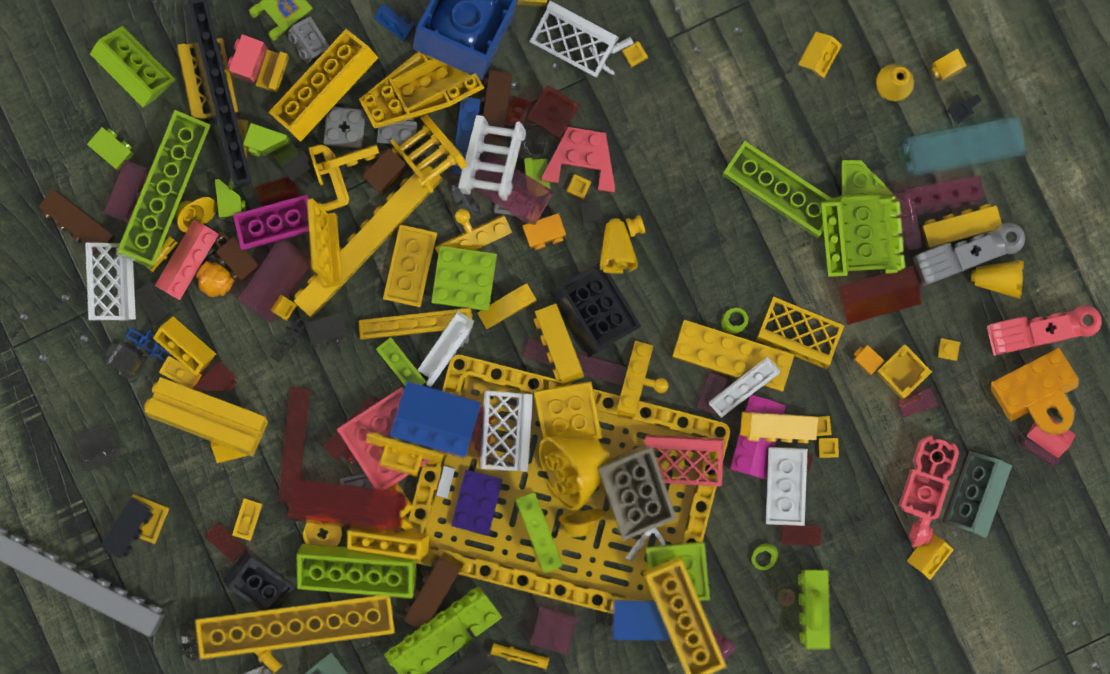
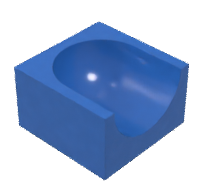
M431 0L417 26L413 49L467 74L472 75L476 73L478 78L483 80L513 20L518 0Z

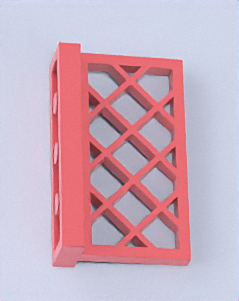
M650 434L645 437V445L658 448L663 453L656 460L657 462L665 456L672 463L666 471L658 464L660 471L663 473L661 475L666 476V478H663L664 483L722 486L725 439ZM672 449H677L682 454L676 462L667 454ZM691 450H696L701 455L695 463L686 455ZM710 451L719 452L718 460L714 464L706 457ZM683 457L692 465L685 472L677 465ZM702 458L711 466L704 473L696 466ZM673 466L682 474L677 479H672L667 474ZM693 467L701 475L697 480H691L686 475ZM713 468L718 474V481H710L705 474Z

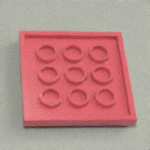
M402 387L337 429L378 494H381L410 475L379 466L384 448L366 442L368 433H379L385 438L391 439V431L404 392ZM422 459L420 467L430 461Z

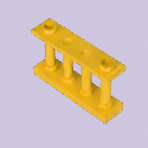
M425 114L421 117L425 124L422 126L423 129L400 146H398L394 139L390 142L394 146L392 151L399 158L402 157L418 178L416 180L423 189L426 187L430 192H433L434 190L428 182L452 164H458L461 169L465 168L468 164L432 119ZM432 134L430 136L431 139L407 156L404 153L426 135ZM441 144L438 150L415 166L412 163L434 145ZM449 154L445 161L425 176L421 174V171L441 156Z

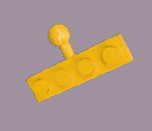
M459 209L455 213V219L463 225L465 233L435 246L438 254L440 246L475 251L511 234L512 231L504 214L472 228L469 222V211Z
M638 341L634 342L616 410L617 413L635 417L643 385L654 388L657 393H665L668 390L669 385L665 379L652 380L645 378L653 345Z

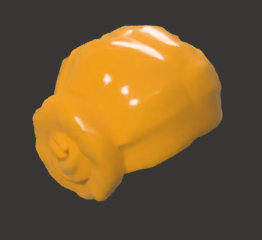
M205 261L195 275L198 279L199 290L209 297L224 296L226 292L230 291L234 283V279L226 268L218 263H211L209 261Z

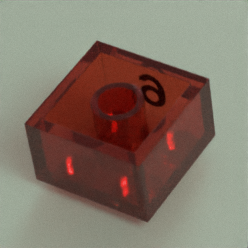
M547 85L529 113L527 121L560 140L580 109V105Z

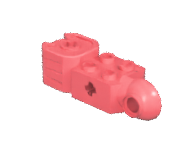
M1082 305L1073 311L1046 316V320H1043V317L1027 320L1026 316L988 325L987 330L991 340L993 355H999L1079 336L1090 337L1100 330L1102 317L1094 307ZM1085 315L1089 316L1091 319V324L1089 326L1083 323V317Z
M926 436L918 442L913 457L915 470L910 469L899 503V507L904 512L920 517L918 522L913 523L909 539L912 540V547L929 544L933 533V528L930 527L931 521L939 517L950 483L947 477L953 473L959 455L955 443L949 444L940 439L933 440V436ZM936 451L939 460L933 461L932 454Z

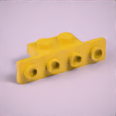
M368 433L367 443L384 448L379 466L417 476L422 459L439 464L442 462L443 454L438 450L423 449L420 445L414 443L410 445L402 443L397 438L388 439L379 433Z

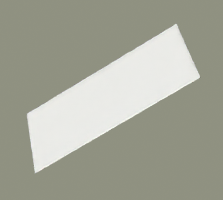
M443 467L436 496L448 498L455 472L454 468Z

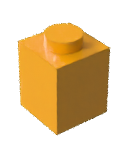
M868 345L864 348L860 346L854 353L856 357L853 361L869 376L884 362Z

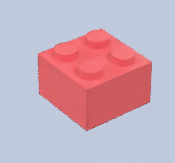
M241 35V38H238L235 42L234 49L236 51L234 57H230L227 67H229V72L233 77L255 84L267 47L262 41Z

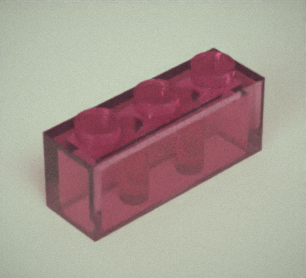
M127 160L124 161L104 214L125 223L129 222L148 176L149 170Z

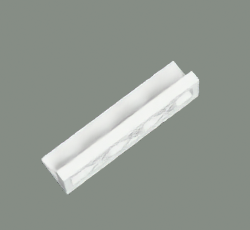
M457 311L417 370L428 377L426 385L429 387L434 384L473 326L474 321Z

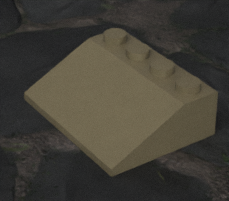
M644 444L625 452L598 468L623 540L676 519L652 447Z

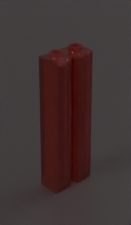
M295 480L287 517L297 522L399 534L403 524V518L400 514L405 509L407 500L406 495L399 491Z

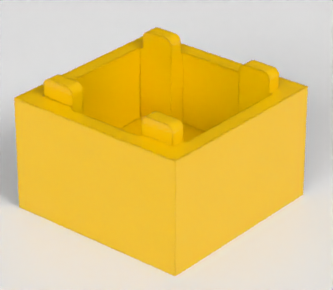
M905 344L880 366L875 373L902 400L927 378L932 371Z

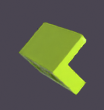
M525 158L528 197H550V182L541 181L548 166L547 159L532 160V158Z

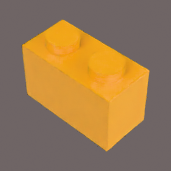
M559 213L523 225L530 249L534 248L535 251L545 248V244L549 242L553 244L560 243L566 237Z

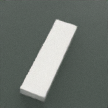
M767 356L710 400L709 405L722 418L778 375L780 369Z

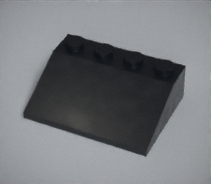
M600 262L559 284L550 291L551 296L588 357L595 355L641 327L610 274L603 272V269L600 270Z

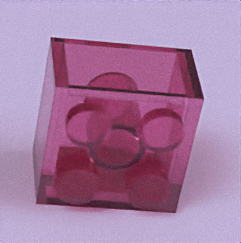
M541 607L530 645L568 655L578 617Z

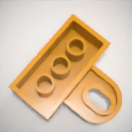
M1057 348L991 383V391L1010 422L1030 413L1037 426L1043 432L1058 435L1066 432L1073 424L1074 410L1065 394L1078 387L1079 378L1060 348ZM1055 408L1063 419L1062 423L1054 424L1047 414V410Z

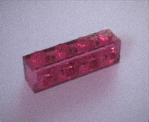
M981 175L909 188L903 191L907 214L912 213L913 216L922 215L926 210H931L932 213L943 211L942 207L950 206V209L962 207L961 204L969 203V206L980 204V200L985 198Z

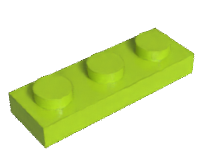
M391 337L376 348L404 385H406L407 381L422 386L427 383Z

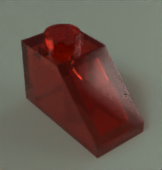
M219 361L193 389L198 392H225L227 389L230 391L237 384L236 380L238 377L223 362Z

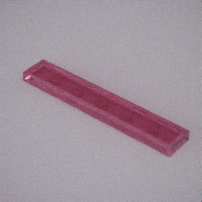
M528 339L523 358L555 367L554 363L550 364L546 354L550 352L548 346H543L541 342ZM576 353L585 376L623 386L628 367Z

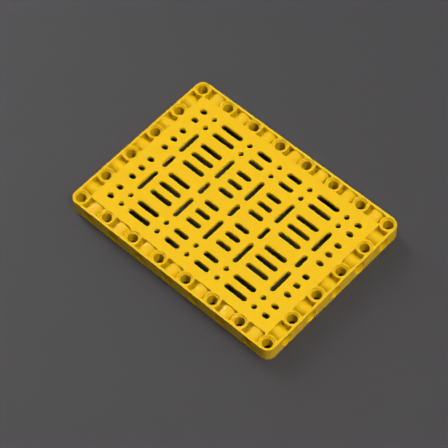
M464 355L452 357L442 391L480 402L481 405L465 459L442 453L441 464L430 461L422 466L412 504L413 509H411L408 519L413 527L408 532L429 534V550L427 555L421 560H417V563L432 567L431 565L437 556L441 557L445 552L464 564L459 572L460 575L614 614V600L655 601L645 576L641 575L642 570L646 571L649 569L648 562H645L644 558L650 537H647L644 541L645 544L638 554L635 555L632 562L625 558L628 552L610 548L608 546L609 542L633 547L637 542L636 539L632 538L623 540L622 536L612 533V529L618 528L611 505L608 511H604L605 516L601 519L605 521V526L598 549H594L593 544L599 521L593 523L592 530L585 535L586 539L584 541L567 537L564 524L560 523L558 535L556 538H553L562 564L576 567L578 569L577 573L567 572L559 568L546 573L543 572L535 548L520 544L521 539L532 541L520 509L515 526L510 527L509 525L516 498H522L534 492L551 496V501L549 502L538 499L541 509L548 511V514L544 517L550 533H552L558 509H562L563 514L582 511L576 509L571 511L564 507L548 486L547 482L550 480L538 476V472L542 471L539 460V445L543 440L541 426L537 427L535 425L536 421L540 420L534 391L571 385L572 383L562 385L560 380L557 381L553 378ZM463 360L465 362L464 368L462 370L455 369V361ZM495 369H499L502 372V376L498 380L491 377V373ZM531 379L539 381L537 389H531L528 386V382ZM476 389L480 391V394L475 396L472 395L471 391ZM593 389L599 421L614 426L612 431L601 428L602 437L610 439L611 443L609 445L600 443L604 450L607 449L609 451L611 460L632 450L634 446L645 444V439L637 437L638 432L650 435L719 438L715 435L717 427H722L725 430V435L722 437L725 439L723 447L724 459L730 436V429L727 424L642 401L638 403L635 417L616 412L620 396ZM485 391L533 394L530 442L534 434L538 436L532 462L528 464V478L523 490L519 488L522 473L526 471L480 469L481 449L475 450V444L481 422H483ZM496 396L492 400L490 399V405L493 408L501 403ZM605 398L613 400L614 405L612 408L607 409L603 406ZM508 404V406H509L512 410L516 407V406H514V405ZM504 405L496 411L497 413L500 411L509 413ZM645 407L650 410L651 415L649 418H643L640 415L642 408ZM494 414L488 419V423L492 428L500 422ZM680 417L687 419V427L681 428L678 426L677 421ZM507 419L505 421L510 429L516 425L514 420ZM502 424L496 429L508 432ZM623 429H628V434H624ZM493 433L487 437L489 445L498 442ZM507 438L504 440L509 448L514 445L515 440ZM621 442L625 444L624 448L619 447ZM652 448L654 451L661 452L658 448ZM672 449L667 453L670 457L672 455L676 457L674 462L682 456L677 449ZM494 450L499 457L504 454V452ZM690 451L686 454L693 463L701 457L697 451ZM710 451L706 457L714 464L718 460L719 452ZM492 453L486 456V459L489 457L496 459ZM508 454L502 461L513 463V458ZM665 456L657 462L664 471L672 465ZM684 457L677 463L683 472L691 467L685 465L684 461L686 459ZM702 458L696 466L704 473L708 463ZM472 459L477 460L476 473L503 479L502 484L510 486L509 491L500 489L499 498L505 499L506 504L496 505L495 512L502 513L503 515L501 519L493 517L490 530L498 533L496 538L451 526L465 470L469 471ZM444 466L454 468L458 472V477H453L451 483L455 490L449 491L448 498L436 496ZM674 466L670 469L672 470V479H677L682 475ZM694 467L686 473L691 480H697L701 476ZM428 471H433L436 475L435 480L432 482H428L425 479V474ZM716 472L713 475L705 474L710 481H718V474ZM601 482L598 486L599 490L594 491L584 505L591 506L593 509L603 510L607 493L603 482ZM670 483L668 495L672 507L679 506L681 511L674 512L675 520L656 527L664 541H669L672 544L686 543L689 539L703 542L717 486ZM682 492L685 496L684 498H678L676 493ZM449 499L451 504L449 506L444 505L443 500ZM702 501L706 504L704 512L696 510L697 502ZM419 508L424 509L426 512V516L423 519H417L415 516V512ZM438 518H445L446 523L440 524ZM672 527L676 531L674 534H670L667 532V529ZM438 531L441 532L443 536L442 538H436L434 536V533ZM507 535L512 537L511 541L506 540ZM452 536L457 537L456 542L451 541ZM657 537L654 546H661L662 543ZM469 539L492 545L494 551L490 552L467 546L465 540ZM503 549L508 550L507 555L502 554ZM569 550L580 553L581 558L575 559L564 556L562 551ZM517 553L534 556L536 560L535 562L518 559L516 555ZM591 557H595L596 561L594 563L590 562ZM607 560L632 567L633 571L629 573L604 566L603 563ZM481 566H489L491 573L488 576L481 575ZM587 571L592 572L591 577L586 576ZM603 574L629 581V586L625 587L602 581L600 576ZM520 575L528 577V583L525 586H521L517 582V578ZM639 584L643 585L642 590L637 589ZM557 585H563L566 589L565 593L561 596L557 595L554 591ZM596 594L603 597V602L600 605L592 603V597Z

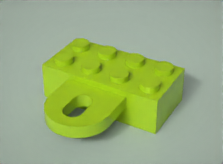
M801 570V574H798V586L802 587V593L798 594V602L802 606V613H799V624L803 626V632L799 633L800 644L806 649H830L828 570Z

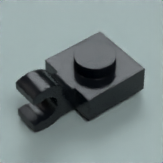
M975 95L968 102L962 98L947 111L956 123L960 125L974 114L971 108L982 100L978 95Z

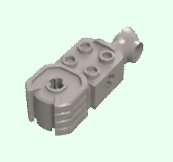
M1003 223L994 231L973 237L968 244L966 240L954 246H951V243H947L916 255V257H913V261L916 264L923 286L989 262L1002 255L1020 251L1025 243L1024 231L1017 224ZM1007 233L1014 235L1015 240L1013 243L1006 240Z

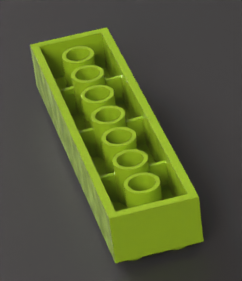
M174 110L116 252L117 255L149 268L154 267L210 124Z

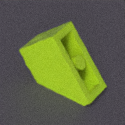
M215 179L219 218L221 220L234 218V214L247 211L246 201H242V198L233 190H229V187L222 181Z

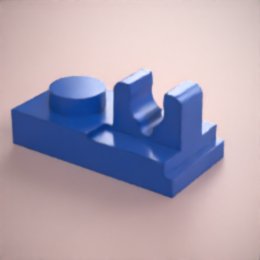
M385 4L378 9L374 18L403 42L415 24L413 21L407 24L405 22V15L400 18Z

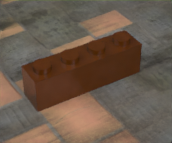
M489 70V75H485L484 86L487 87V92L482 95L481 105H484V113L480 112V116H484L489 126L506 127L512 73ZM490 133L485 135V144L503 146L504 136Z
M54 189L49 192L38 206L43 210L41 214L48 220L51 218L57 221L56 226L64 232L69 230L73 233L71 237L78 243H81V241L84 243H112L116 238ZM92 247V253L94 255L96 253L101 254V252L96 247Z
M445 552L441 557L437 556L431 565L434 567L432 573L427 572L422 581L425 585L422 589L419 587L413 596L416 599L413 604L409 603L404 611L407 615L403 621L418 630L422 625L430 622L464 564Z

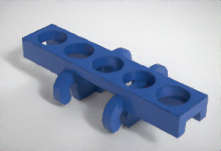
M130 328L126 337L138 344L135 347L136 349H139L141 346L151 352L150 358L155 355L164 362L166 361L162 357L164 352L170 357L173 356L159 346L157 341L153 342L149 339V336H155L152 333L153 329L147 330V335L144 336L135 329ZM131 332L137 334L135 339L130 336ZM148 342L153 343L152 349L146 348ZM158 348L161 350L160 354L156 353Z

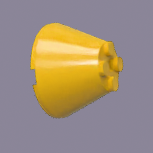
M548 437L543 439L539 445L540 465L542 471L546 470L550 480L547 484L554 496L567 509L571 511L580 509L602 482L598 468L611 460L609 451L602 448L597 438Z

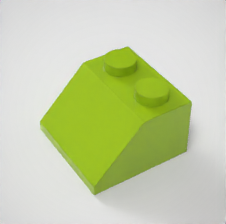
M250 123L243 145L250 155L260 157V155L267 156L290 145L291 140L287 135Z

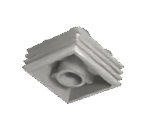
M333 107L326 114L324 145L362 149L365 110ZM343 123L350 127L345 132L340 128V126H343Z

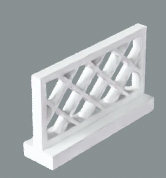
M550 1L530 42L583 71L598 77L619 37ZM549 14L557 18L558 25L548 28L546 20ZM570 24L573 26L575 34L565 37L562 26ZM559 27L562 38L552 41L549 30ZM546 31L549 42L543 44L537 42L536 39L539 33ZM583 33L589 34L591 43L581 46L578 35ZM576 36L579 47L568 49L566 39ZM563 40L566 51L558 53L555 51L553 43ZM604 42L609 45L605 53H597L595 44ZM593 45L595 56L585 59L582 48ZM580 49L583 59L575 62L571 59L569 52ZM597 58L598 67L595 72L588 69L587 60Z
M85 243L89 320L128 321L136 319L133 261L117 254L112 259L107 253L110 248H116L117 252L120 243ZM92 247H96L101 252L97 259L92 255ZM103 257L110 262L106 269L99 263ZM95 266L102 271L98 278L93 275V268ZM112 266L117 270L115 278L108 273ZM104 276L111 281L107 288L100 282ZM96 285L103 291L99 297L94 294V287ZM113 285L118 289L116 297L109 292ZM105 295L112 301L108 307L101 302ZM97 304L104 310L100 316H95L94 308ZM114 304L119 308V316H114L110 311Z
M485 391L480 469L528 472L533 394ZM490 395L496 396L501 401L495 408L490 405ZM511 397H517V406L512 410L506 401ZM502 405L509 411L503 419L496 412ZM492 414L500 421L493 428L488 423V419ZM511 415L516 420V425L512 429L505 423ZM501 424L508 431L502 438L495 432ZM493 433L498 442L491 447L487 443V437ZM511 434L515 441L514 445L509 449L504 440ZM500 443L507 450L501 457L494 451ZM492 453L497 461L492 465H486V456ZM508 454L513 458V467L506 466L502 461Z

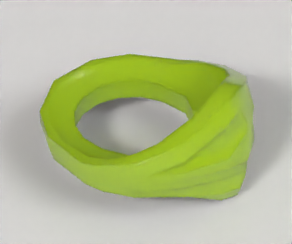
M741 308L727 310L721 320L723 331L730 334L743 331L748 324L747 313ZM734 312L742 314L744 323L740 326H732L728 320L730 315Z
M768 543L757 546L751 556V562L754 567L759 570L772 568L778 558L777 548L773 544ZM767 551L772 555L771 561L768 565L761 566L756 562V556L760 552Z

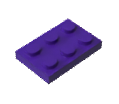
M465 470L451 526L489 535L503 479Z

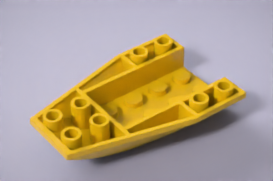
M418 51L363 95L359 101L373 127L380 128L449 107L484 89L476 73L472 75L467 74Z

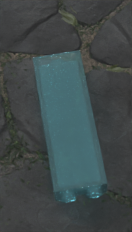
M1020 116L908 137L905 139V143H903L904 154L909 156V162H906L907 171L911 173L912 177L1023 157L1027 154Z

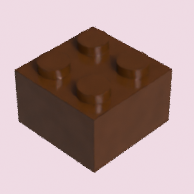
M390 148L387 151H381L376 157L378 160L373 165L370 163L363 171L365 173L363 175L365 181L381 196L408 170L406 163Z

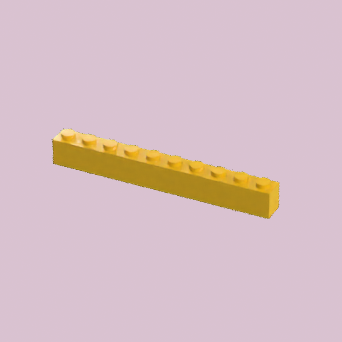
M428 166L423 171H421V174L425 176L427 173L433 170V168ZM415 173L410 178L406 177L400 183L401 188L397 192L393 191L386 198L388 202L384 206L380 205L373 212L375 214L371 220L366 219L360 227L362 229L357 234L353 233L347 239L349 243L344 248L340 247L342 284L323 288L321 286V277L313 275L307 282L309 285L304 290L301 288L294 297L296 299L294 302L311 318L431 193L426 187L423 189L416 180L418 177ZM438 175L428 183L434 190L443 179Z

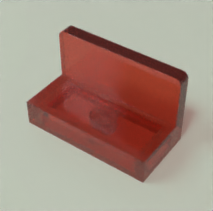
M293 176L257 186L259 201L262 207L299 197Z

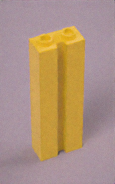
M161 377L153 385V397L148 399L144 405V412L149 418L252 457L268 424L265 416Z

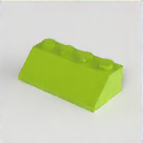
M123 26L99 39L90 53L142 107L155 101L175 81V78Z

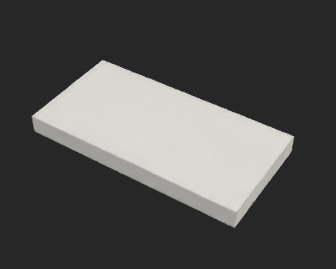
M769 447L766 524L805 526L807 448Z

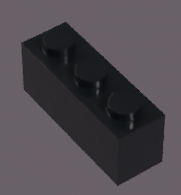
M131 497L100 547L119 559L124 556L128 557L133 549L131 546L133 541L141 537L143 533L142 527L145 523L148 524L154 516L152 514L154 509L139 499Z

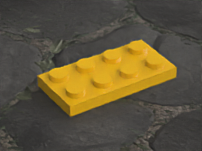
M404 225L399 226L383 300L421 308L437 238L436 232Z

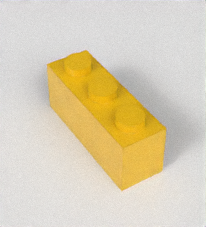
M174 316L165 322L153 337L155 341L196 376L210 364L216 355L212 349Z

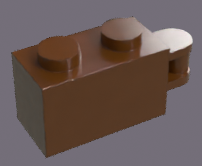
M223 231L219 233L215 240L216 245L219 247L216 251L219 254L217 259L223 266L228 265L231 268L229 273L236 281L240 279L244 282L260 266L246 250H241L240 243L234 236L229 239ZM226 239L228 242L222 246L220 242Z

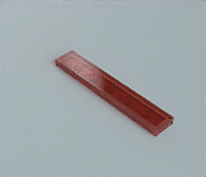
M291 387L278 502L298 504L310 389Z

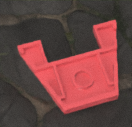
M568 127L541 181L558 184L561 164L599 170L600 176L597 190L615 193L606 133Z

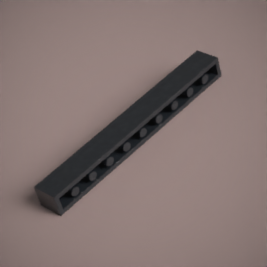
M188 0L184 10L229 190L247 187L252 182L208 2L207 0Z

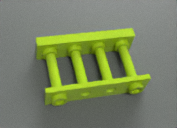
M532 493L516 499L543 572L546 573L563 565L536 494Z

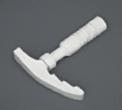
M631 37L615 44L610 54L634 44ZM589 47L593 56H595V51L593 47ZM604 63L602 68L606 70L608 73L614 75L615 73L613 72V70H610L609 67H606Z
M653 528L644 532L641 539L637 540L625 558L632 562L651 533H654L659 538L658 540L662 543L661 545H666L658 530Z

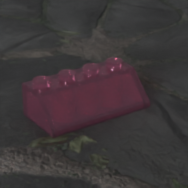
M493 153L483 161L506 166V161ZM517 168L514 169L511 181L512 191L508 195L507 201L502 200L499 196V191L474 187V190L524 222L533 225L537 223L554 191ZM479 169L476 171L474 178L476 180L501 184L504 173Z
M278 240L238 301L273 323L277 315L270 311L280 294L287 299L290 297L312 264V257L287 240Z

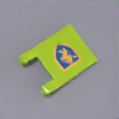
M262 0L249 11L253 18L257 17L263 10L266 11L278 26L269 32V37L275 41L313 8L306 0Z

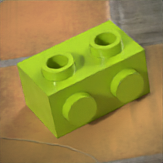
M101 127L87 145L116 170L120 171L134 155L130 151L132 147L124 140L120 143L116 139L118 135L110 128L106 131Z

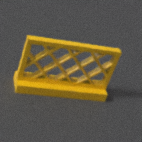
M223 38L217 39V42L220 44V54H222L223 58L222 62L234 111L238 113L229 67H227L228 61ZM193 43L178 44L177 50L191 117L198 120L211 118L210 113L203 114L202 106L207 99L198 90L202 84V78L197 76L194 71L198 62L196 58L191 56L190 49L194 48Z
M309 199L307 201L312 270L321 277V286L323 288L341 285L342 274L337 215L335 213L327 214L314 199Z
M773 297L756 341L794 354V357L827 370L844 325ZM775 303L783 306L785 313L776 316L773 310ZM799 312L803 320L794 323L790 313ZM787 315L791 325L781 328L778 318ZM816 319L821 327L811 330L808 321ZM775 320L779 330L774 332L766 330L767 323ZM805 323L808 332L799 336L795 326ZM829 326L838 328L837 334L829 338L825 328ZM792 327L796 337L788 339L783 331ZM822 330L826 339L817 343L813 333ZM810 335L814 344L805 346L801 338ZM828 342L831 348L829 355L821 352L818 345Z

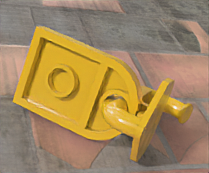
M377 144L337 157L325 145H316L309 148L320 186L323 185L321 175L329 173L338 198L327 203L320 204L318 202V204L325 211H330L349 203V196L339 166L347 164V167L358 164L359 159L365 158L368 161L376 158V154L379 153ZM323 153L325 161L317 164L314 155Z

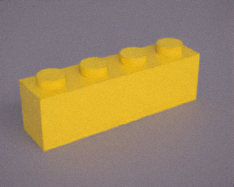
M991 204L980 206V210L974 212L972 209L962 211V215L954 217V214L943 216V220L936 222V219L925 221V225L920 228L926 249L996 230L1002 225L997 205L991 207Z
M557 304L535 311L537 318L533 320L537 330H542L543 335L540 338L543 346H548L550 351L546 353L550 364H555L556 369L553 372L556 380H561L562 385L584 378L582 368Z
M742 412L740 435L747 436L750 441H759V438H764V441L776 442V438H781V442H792V439H797L798 443H808L809 440H816L818 417Z
M356 524L348 530L347 549L421 560L428 554L429 534L389 529L384 534L379 527Z

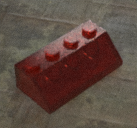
M914 266L901 269L898 273H885L837 288L848 325L922 304L919 282Z

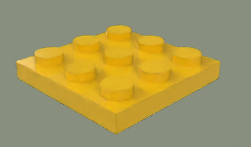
M592 381L534 391L543 439L548 437L602 439Z

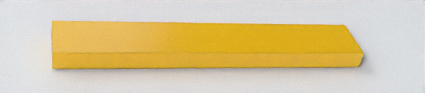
M471 308L358 320L359 336L361 340L444 331L457 311L472 319Z

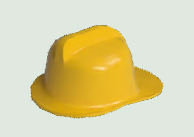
M210 197L182 202L177 207L174 215L179 229L187 232L193 220L203 225L209 222L216 214L217 204Z
M590 509L561 515L559 521L564 524L567 537H582L592 530L594 522L601 520L605 516V512L599 509Z

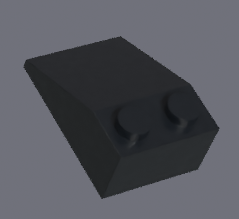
M245 550L223 579L227 588L261 611L279 609L296 588L248 550Z

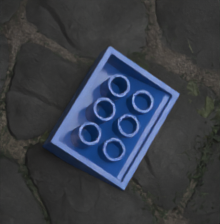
M407 381L390 437L465 459L481 403Z

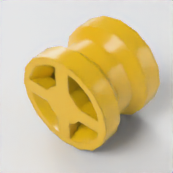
M637 215L634 219H625L630 237H634L637 233H646L640 215Z

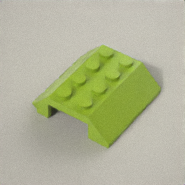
M884 193L843 195L821 202L828 277L847 276L849 271L886 269V273H898V271L905 268L904 255L900 254V252L904 251L903 236L898 235L902 233L901 218L896 216L901 214L900 201L895 200V196Z

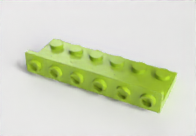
M478 586L470 590L460 600L455 601L445 611L437 614L430 622L422 625L412 635L407 636L401 643L390 648L384 655L389 664L399 674H426L499 621L502 616Z

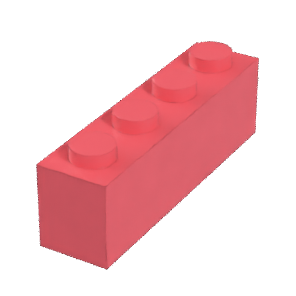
M193 220L155 286L180 300L219 234Z

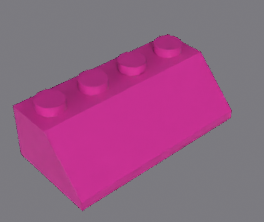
M308 195L234 214L233 217L241 250L310 232Z
M750 395L744 412L784 414L786 405ZM740 426L729 470L766 480L768 475L769 447H775L776 442L764 441V438H759V441H750L747 436L740 435Z

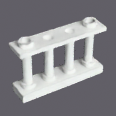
M476 115L465 158L468 165L462 170L458 186L463 194L470 195L471 189H474V187L499 191V196L502 200L507 201V197L512 191L511 181L521 141L525 139L526 134L520 122H516L515 130L489 126L484 116ZM490 133L513 137L511 146L509 148L485 144V135ZM485 151L508 155L506 166L480 162V153ZM481 169L504 174L502 182L499 184L476 180L474 178L475 173Z

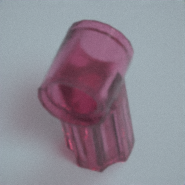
M932 387L897 402L903 418L939 405Z
M710 627L722 658L726 662L737 646Z

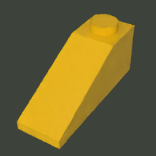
M526 283L492 303L489 311L481 310L477 314L487 330L532 305L537 300Z

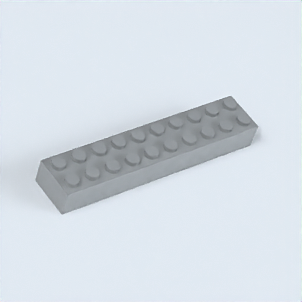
M0 526L1 562L149 637L156 634L165 616V613L161 612L162 608L154 604H145V600L139 596L131 597L127 595L128 591L121 587H111V582L103 578H94V574L88 570L76 569L77 565L70 561L62 562L58 560V555L52 552L41 551L42 547L34 543L27 544L24 542L26 539L16 534L9 535L7 534L8 530Z

